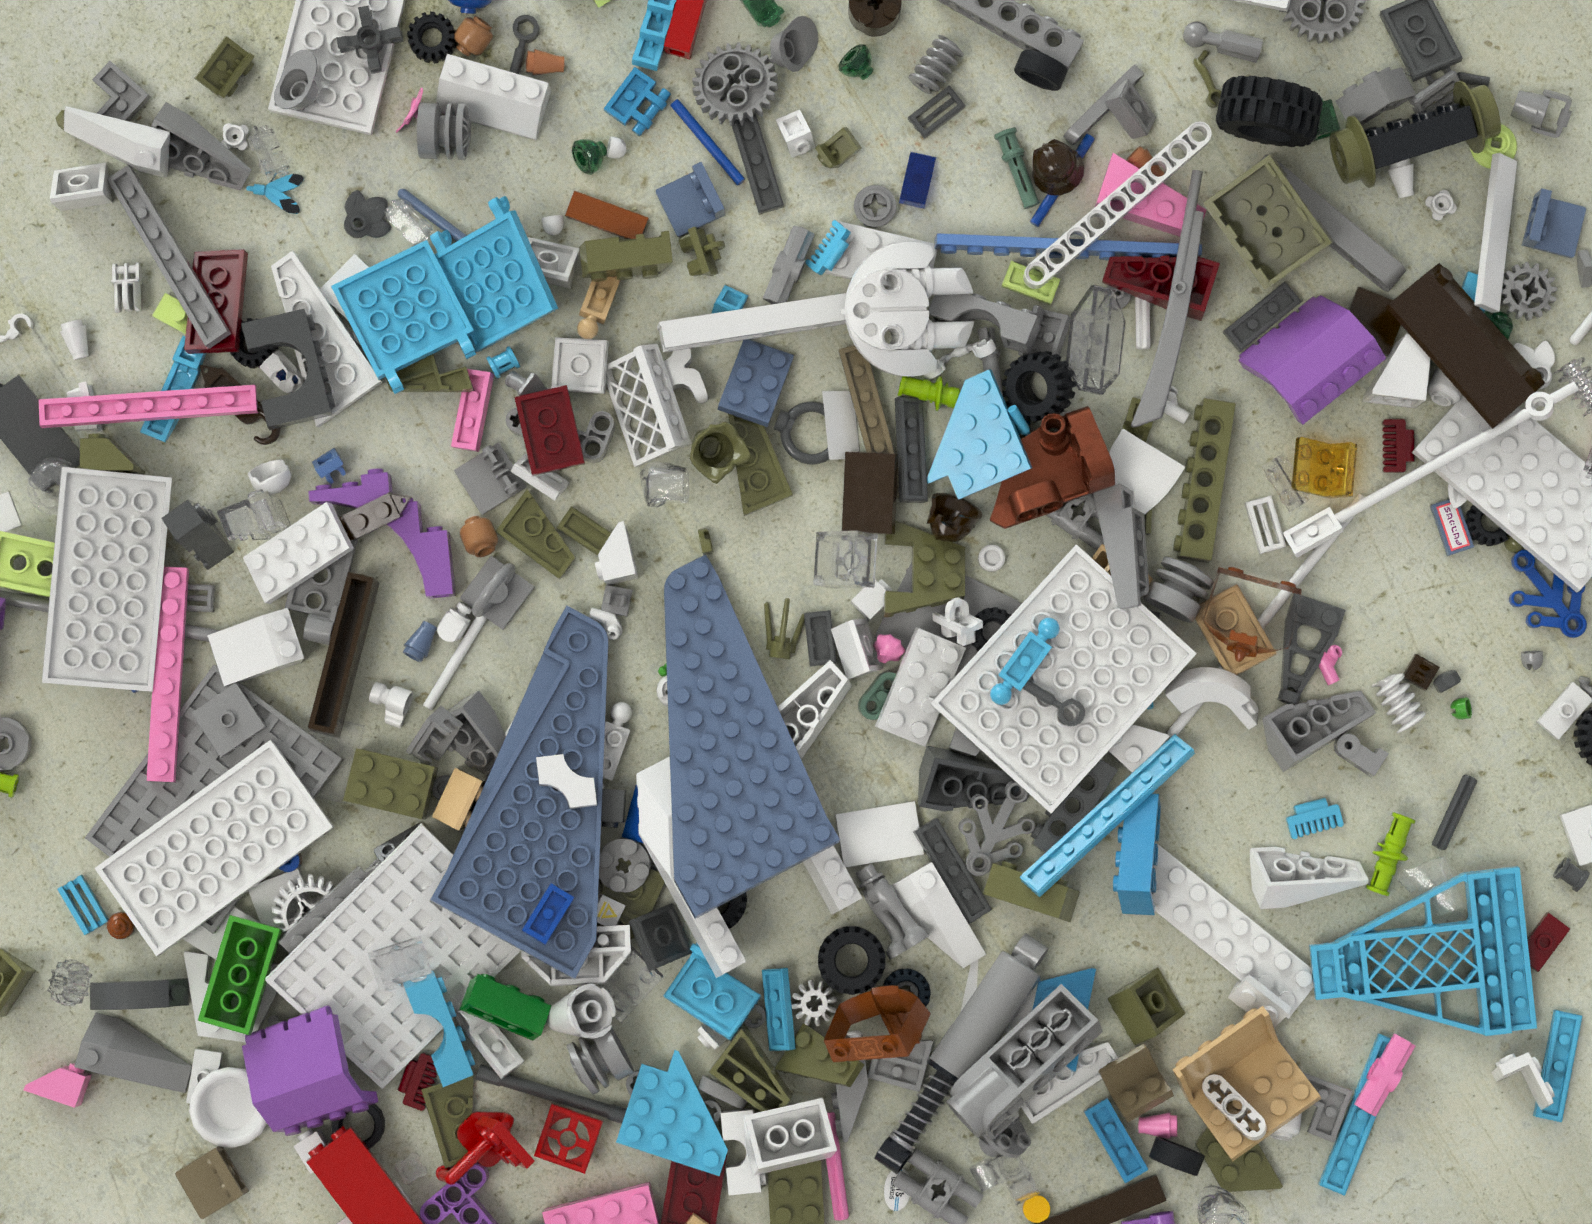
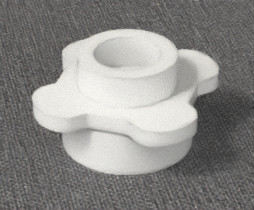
M225 124L223 126L224 139L221 143L227 149L238 148L240 151L245 150L248 146L246 142V135L249 133L248 127L246 125Z
M1441 190L1436 196H1429L1425 200V205L1430 207L1432 211V218L1437 221L1441 220L1448 213H1455L1457 209L1447 190Z

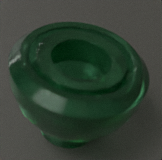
M859 44L850 49L840 60L838 70L848 77H860L862 80L868 78L874 70L871 67L872 57L869 48L865 44Z
M590 139L574 141L572 156L578 168L588 175L597 172L603 163V157L607 155L605 145L601 141L595 142Z

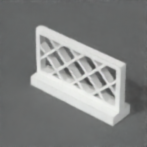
M658 344L640 345L634 348L633 352L607 364L606 384L634 467L641 466L678 448L691 445ZM637 358L640 367L638 373L631 370L633 359ZM614 368L622 371L619 383L614 380L611 371ZM628 375L636 378L633 391L625 387ZM642 383L646 385L648 391L647 399L639 395ZM623 392L631 396L628 407L623 406L621 401ZM637 400L645 404L642 415L634 412ZM651 408L655 411L656 423L648 420ZM632 417L639 421L636 432L632 431L630 427ZM645 425L653 429L650 441L642 437ZM659 433L663 435L666 444L664 448L656 445ZM640 442L648 446L645 457L642 458L638 451Z

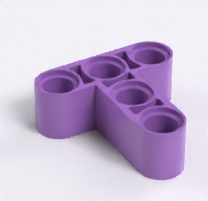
M478 1162L471 1168L481 1171L483 1177L481 1182L475 1183L471 1181L468 1171L455 1184H446L422 1205L420 1209L422 1221L426 1224H438L452 1213L460 1224H498L474 1195L488 1180V1168L480 1165ZM453 1186L459 1188L461 1199L452 1200L448 1195V1189ZM434 1204L439 1207L440 1216L438 1218L428 1215V1205ZM475 1208L479 1213L478 1220H468L465 1216L466 1209Z

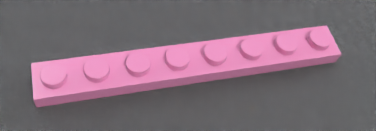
M256 385L39 399V422L41 428L258 413Z
M164 567L146 781L176 782L189 578L188 568Z

